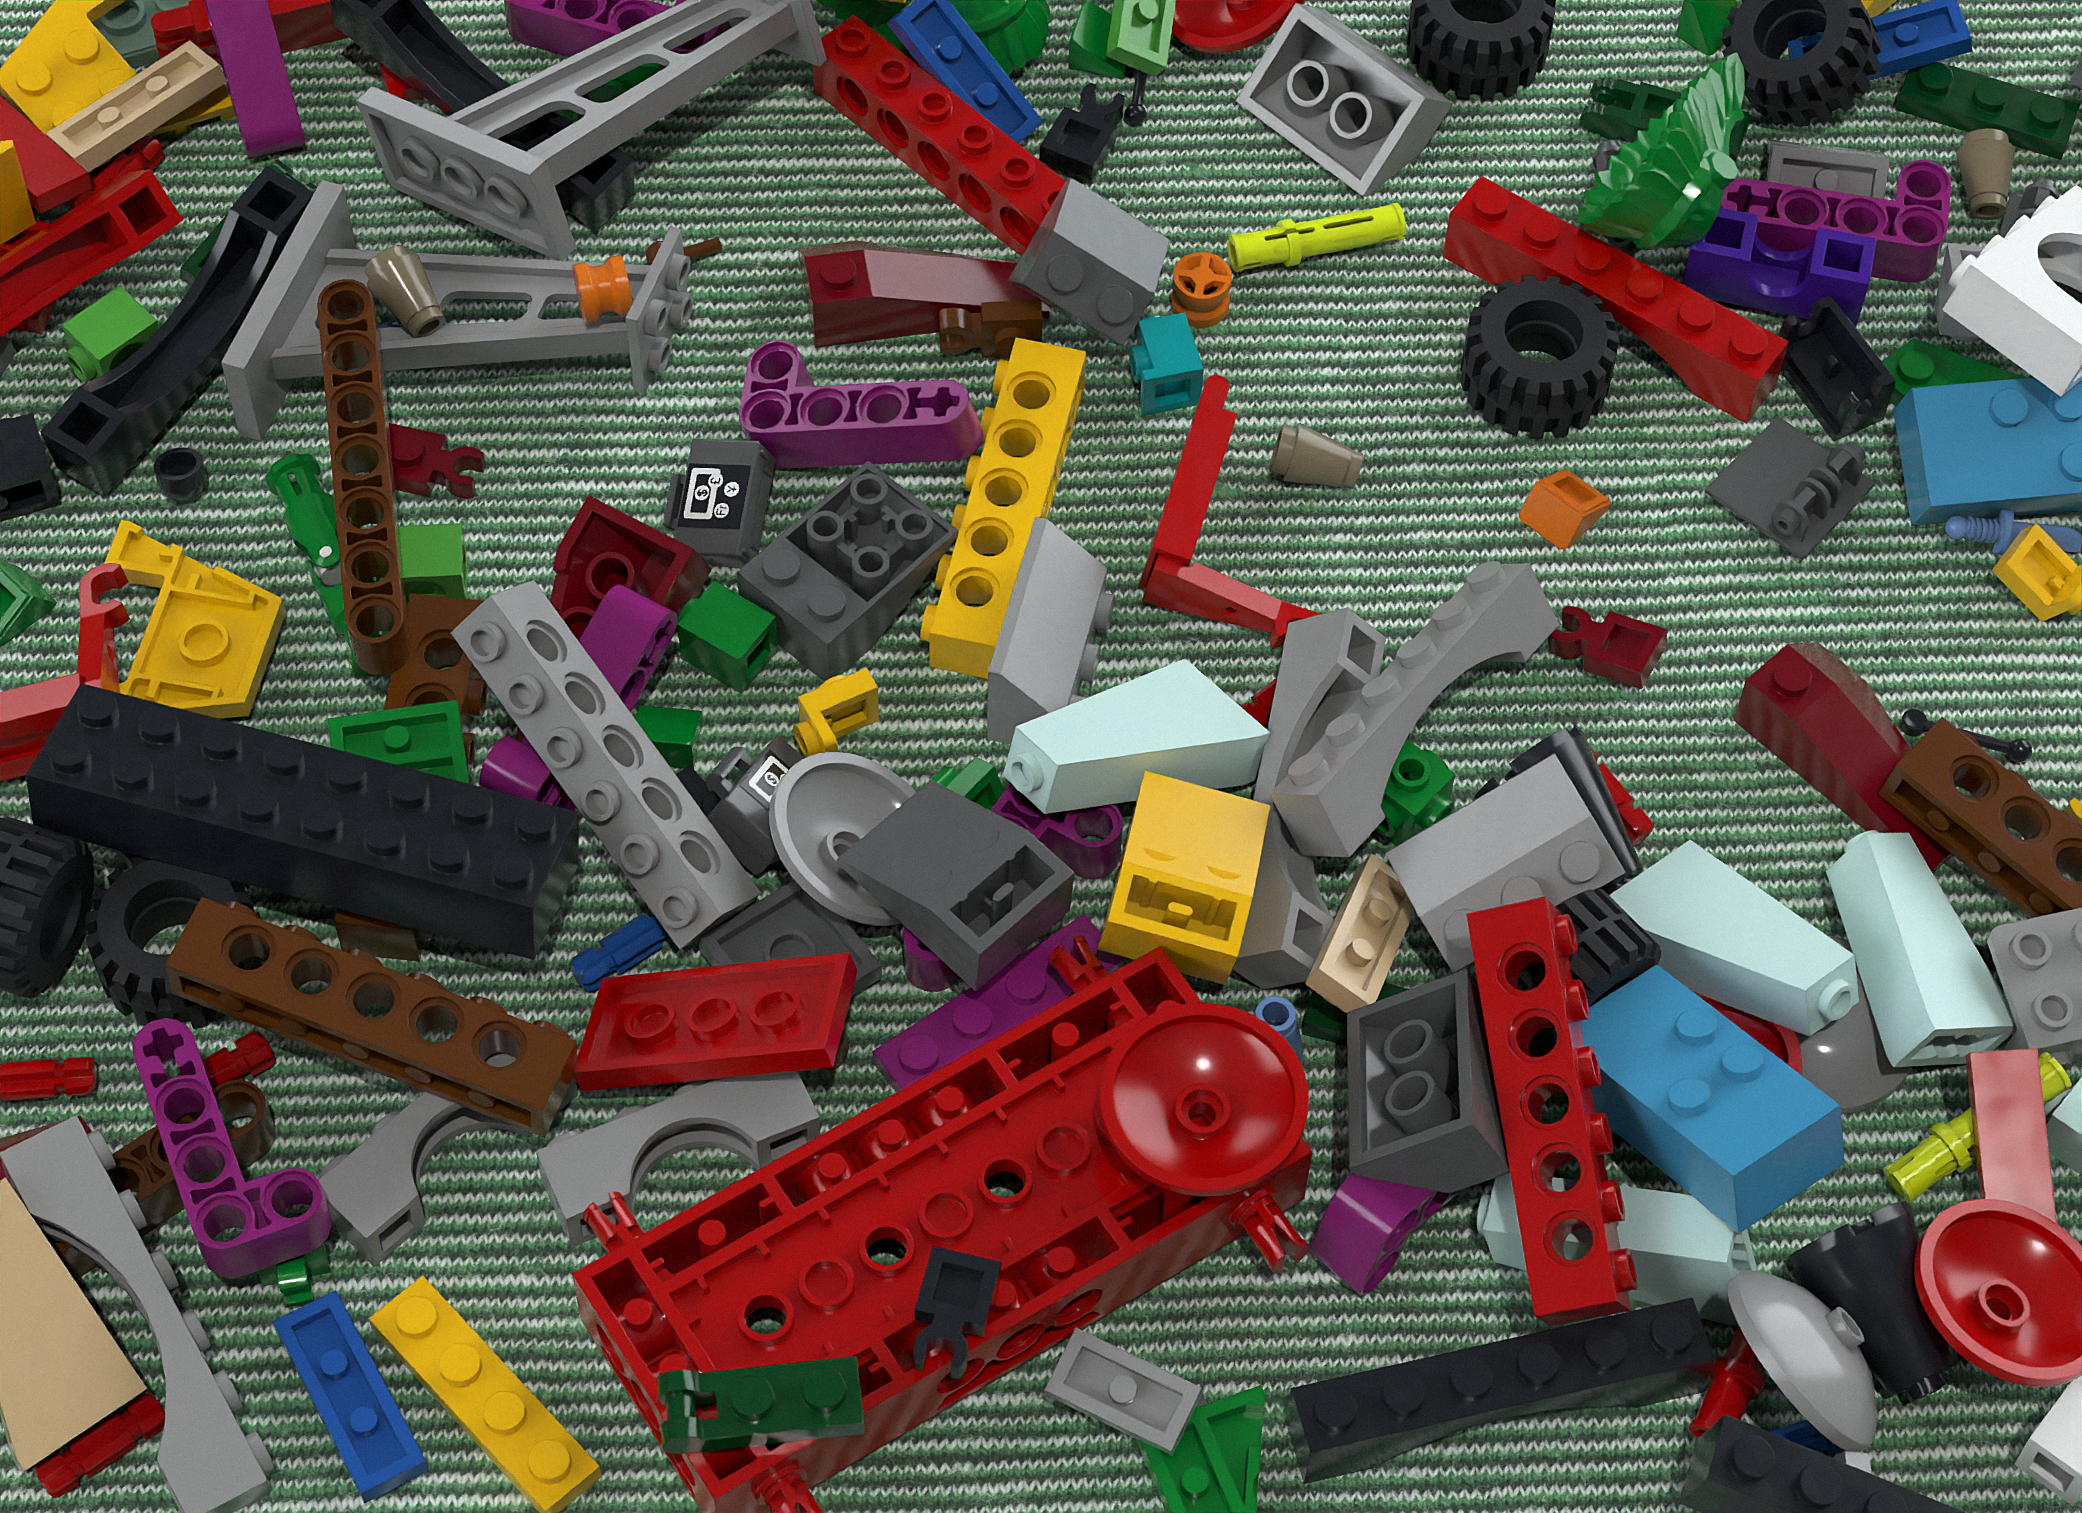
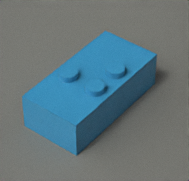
M2035 377L1912 388L1893 409L1911 526L1946 523L1952 516H1961L1965 519L1968 516L1993 519L1998 518L2001 509L2014 511V517L2082 510V380L2062 397Z
M1658 964L1590 1006L1589 1020L1580 1021L1584 1047L1593 1046L1600 1067L1601 1086L1592 1088L1596 1113L1604 1112L1610 1128L1738 1234L1845 1163L1841 1105ZM1554 1029V1030H1553L1554 1044H1556V1041H1557V1031H1556V1029Z

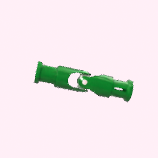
M291 454L276 461L265 476V480L269 490L279 496L285 508L283 519L294 544L311 558V560L307 561L308 573L335 632L345 636L352 651L345 623L334 497L329 493H325L318 477L321 470L316 458L311 454ZM294 474L297 481L291 482L289 475ZM369 578L364 583H374V580ZM324 583L326 585H332V587H325ZM378 631L370 634L368 637L378 638L386 635L388 632ZM353 652L351 653L349 661L356 674L359 676H377L363 671L356 664Z

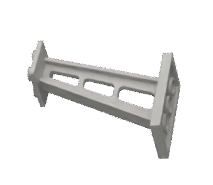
M686 0L448 117L436 114L373 86L361 95L356 102L390 187L550 258L563 261L576 248V244L555 188L556 185L770 48L819 67L827 58L819 33V25L815 19L810 0ZM729 20L731 29L688 54H678L670 51ZM658 63L666 66L663 70L611 101L596 103L581 97L643 64ZM565 109L583 115L580 120L528 151H523L498 140L502 136L552 111Z
M321 180L221 362L240 436L262 442L294 380L302 377L323 376L317 309L318 296L324 287L341 279H353L367 287L369 279L364 273V269L374 256L382 252L356 249L343 185ZM670 226L652 265L625 264L633 300L627 316H604L598 322L585 324L583 318L541 319L546 307L552 302H579L572 265L583 262L415 253L420 257L440 306V311L443 310L448 302L458 298L528 300L531 303L526 313L514 321L442 325L436 332L427 337L414 338L411 332L404 326L379 328L384 371L630 353L633 389L636 392L645 394L655 372L662 374L665 371L672 350L671 339L677 327L683 329L687 325L693 308V294L687 293L686 284L690 270V257L684 255L682 229ZM585 262L591 267L604 264L598 262Z

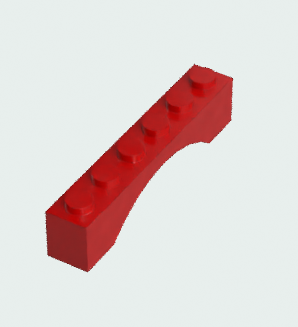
M151 169L125 173L0 258V337L57 298L112 265L135 254L183 221V218Z
M1480 176L1450 212L1443 258L1490 284H1499L1509 279L1518 284L1521 283L1522 276L1535 275L1537 281H1547L1549 275L1560 277V284L1570 286L1572 282H1575L1585 287L1583 293L1585 296L1596 295L1603 301L1602 312H1611L1616 322L1628 328L1653 348L1678 373L1696 397L1747 424L1777 385L1789 341L1493 181Z

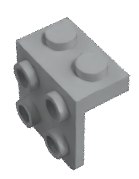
M2082 907L1998 925L1990 932L1987 938L1993 961L2018 1029L2002 1050L2038 1048V1055L2048 1052L2051 1058L2054 1057L2065 1071L2072 1067L2071 1062L2082 1060Z

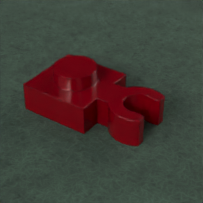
M389 423L395 490L430 498L434 485L440 484L444 485L456 497L464 499L474 498L476 494L474 478L463 476L459 473L465 470L484 473L486 464L482 451L474 447H459L448 451L446 435Z
M1564 606L1562 610V628L1574 632L1564 633L1555 629L1548 636L1549 651L1563 658H1574L1583 655L1584 671L1639 689L1643 688L1667 647V629L1611 611L1608 612L1604 621L1599 623L1592 621L1588 612L1575 606Z

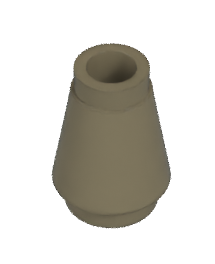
M1978 129L1966 134L1962 138V146L1957 150L1956 157L1970 205L1971 215L1980 220H1992L2003 216L2006 212L2015 148L2009 143V137L2005 132L1997 129Z
M396 245L378 253L368 262L364 269V273L369 279L367 288L411 332L414 338L427 337L444 324L445 317L440 311V306L419 255L409 253L403 245Z
M1298 423L1296 428L1283 424L1275 443L1269 471L1281 474L1282 481L1337 487L1345 486L1353 489L1360 473L1363 453L1352 451L1351 448L1301 423Z

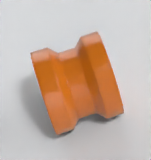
M1195 252L1184 256L1177 262L1173 270L1171 309L1174 314L1185 312L1189 326L1207 328L1218 324L1226 317L1229 311V291L1232 283V271L1227 262L1219 256L1208 252Z
M621 255L608 257L603 265L594 267L585 262L572 265L575 288L585 324L598 322L603 314L613 312L621 317L627 316L633 300L625 264Z

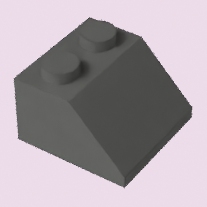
M1068 177L1008 281L1034 298L1041 299V302L1102 340L1124 346L1155 293L1170 240L1076 180Z

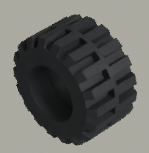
M1412 0L1407 32L1408 55L1412 64H1419L1418 73L1425 80L1434 78L1436 80L1435 87L1444 92L1453 89L1458 91V97L1470 99V94L1481 95L1482 100L1494 99L1495 93L1498 92L1509 96L1517 93L1518 84L1525 87L1530 85L1535 80L1536 72L1541 73L1545 66L1556 12V0ZM1473 21H1481L1489 24L1477 23Z
M1741 0L1743 4L1740 8H1731L1727 16L1731 27L1724 28L1721 40L1726 47L1722 53L1725 57L1737 52L1744 66V94L1762 116L1766 117L1770 114L1775 123L1785 126L1791 118L1797 127L1809 126L1811 118L1818 117L1820 122L1823 123L1833 119L1832 112L1840 107L1846 112L1855 105L1851 98L1856 93L1865 95L1871 84L1867 76L1876 75L1880 62L1876 54L1881 52V41L1876 34L1878 30L1861 0ZM1824 32L1820 41L1809 52L1794 59L1779 60L1784 50L1788 47L1787 42L1810 33Z
M1535 275L1522 276L1521 283L1518 284L1509 279L1498 284L1497 293L1488 290L1480 298L1479 307L1473 308L1466 333L1460 368L1462 371L1460 381L1462 390L1469 392L1468 403L1473 410L1484 409L1483 419L1492 426L1500 422L1506 425V433L1517 436L1519 430L1530 432L1531 439H1543L1544 432H1552L1555 437L1568 435L1570 425L1581 429L1589 424L1591 414L1598 415L1603 408L1605 397L1608 396L1617 356L1619 334L1614 331L1616 322L1611 312H1602L1604 302L1596 295L1585 296L1583 294L1585 287L1575 282H1572L1570 286L1560 284V277L1549 275L1547 281H1537ZM1523 351H1539L1552 355L1560 361L1552 363L1536 362L1518 353Z
M8 816L5 818L0 817V990L31 999L50 988L69 963L85 929L86 912L91 909V898L94 891L92 851L88 850V844L82 840Z
M142 856L130 859L132 868L126 872L117 867L107 876L110 888H97L91 898L95 910L87 911L85 927L88 932V936L85 937L87 946L107 997H112L116 1009L124 1016L133 1012L137 1023L143 1026L154 1020L169 1018L179 1020L180 1022L191 1021L194 1029L207 1025L205 1016L216 1012L220 1019L226 1015L224 1013L172 994L165 967L170 954H153L143 949L149 940L160 931L171 926L187 924L201 897L222 905L226 901L237 902L254 911L249 891L245 890L244 883L153 859L146 861L145 857ZM250 957L241 961L236 967L243 970H254L261 967L262 963L260 957Z
M1597 888L1581 892L1555 906L1561 912V915L1569 914L1572 920L1578 946V953L1568 956L1572 980L1580 979L1582 981L1589 1007L1658 964L1661 958V946L1603 889ZM1533 963L1525 967L1518 977V990L1528 991L1536 988L1544 979L1546 972L1545 964ZM1555 1028L1542 1029L1532 1037L1529 1044V1052L1534 1057L1544 1056L1554 1048L1553 1030Z

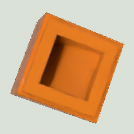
M1563 469L1535 482L1519 513V518L1523 523L1559 549L1564 550L1573 545L1606 513L1612 502L1568 469Z

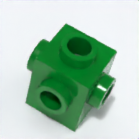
M1406 739L1385 787L1380 806L1385 818L1374 831L1397 846L1452 813L1455 804L1450 801L1455 773L1449 770L1442 758L1430 750H1421Z

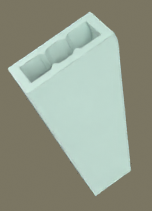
M1183 659L1016 726L1003 776L1044 814L1137 801L1145 770L1210 789L1239 786L1255 781L1261 763L1264 744L1267 742L1270 732L1187 659Z
M1869 830L1855 836L1845 845V854L1826 873L1852 952L1855 955V961L1886 1056L1892 1067L1966 1063L1965 1055L1969 1052L1993 1051L2017 1030L2009 1003L1909 833H1879L1877 830Z
M1692 840L1687 841L1609 895L1661 946L1660 950L1662 952L1658 965L1695 993L1809 1037L1831 1021L1845 1016L1852 1006L1859 1002L1856 963L1853 953Z
M1508 1173L1495 1178L1491 1195L1484 1194L1482 1196L1477 1213V1230L1480 1235L1485 1236L1494 1262L1527 1271L1511 1175ZM1552 1177V1186L1554 1191L1557 1192L1567 1191L1578 1182V1180ZM1620 1186L1625 1207V1221L1616 1222L1620 1249L1629 1248L1632 1254L1638 1283L1636 1290L1628 1291L1629 1298L1652 1305H1660L1693 1297L1700 1318L1738 1327V1322L1729 1302L1727 1284L1730 1279L1743 1270L1756 1271L1757 1267L1747 1229L1738 1234L1692 1195ZM1578 1228L1567 1236L1564 1242V1255L1567 1260L1580 1259L1589 1252L1593 1243V1235L1590 1228Z

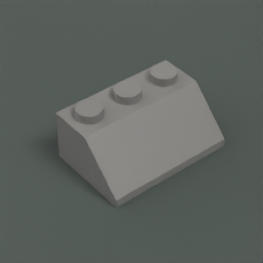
M1295 3L1236 99V102L1364 197L1371 195L1422 153L1453 104L1328 11Z
M1035 517L988 670L987 739L1010 745L1016 726L1086 699V697L1078 696L1082 680L1093 682L1096 675L1101 651L1100 645L1093 644L1097 629L1108 631L1115 605V595L1106 593L1107 567L1045 518Z
M1555 753L1385 853L1418 916L1453 973L1474 962L1466 914L1545 896L1556 906L1581 892L1600 888L1626 873Z

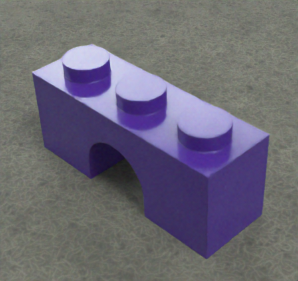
M1720 208L1710 230L1699 242L1689 247L1682 284L1709 299L1786 315L1794 314L1796 317L1809 319L1811 315L1810 310L1815 301L1830 294L1856 328L1870 283L1877 238L1818 227L1813 243L1807 248L1793 252L1779 251L1768 247L1757 237L1756 228L1759 215Z

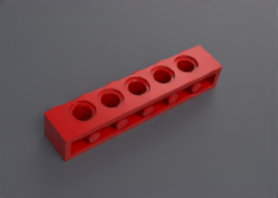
M852 15L822 37L821 40L827 60L820 67L813 64L814 92L1022 257L1066 181L855 15Z
M1546 896L1468 913L1466 916L1534 1316L1549 1326L1629 1312L1631 1311L1628 1291L1637 1289V1274L1629 1248L1620 1249L1616 1222L1625 1221V1207L1617 1180L1608 1181L1604 1155L1613 1153V1140L1605 1113H1596L1592 1088L1601 1086V1073L1593 1046L1584 1047L1580 1021L1589 1020V1006L1582 981L1580 979L1572 980L1568 956L1578 953L1577 939L1569 914L1561 915V912ZM1544 963L1546 972L1542 982L1532 990H1518V977L1521 971L1530 964ZM1555 1028L1557 1031V1041L1554 1048L1544 1056L1531 1057L1529 1054V1044L1532 1037L1542 1029ZM1567 1094L1569 1107L1565 1116L1556 1123L1543 1124L1540 1112L1544 1102L1553 1095ZM1570 1160L1579 1161L1581 1174L1576 1185L1567 1191H1554L1552 1176L1555 1169L1563 1162ZM1578 1228H1590L1593 1235V1243L1589 1252L1580 1259L1567 1260L1564 1255V1242L1567 1236Z

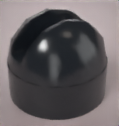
M174 448L162 453L155 460L153 469L157 484L166 497L175 501L187 502L197 497L204 489L206 471L202 456L196 450L191 448Z

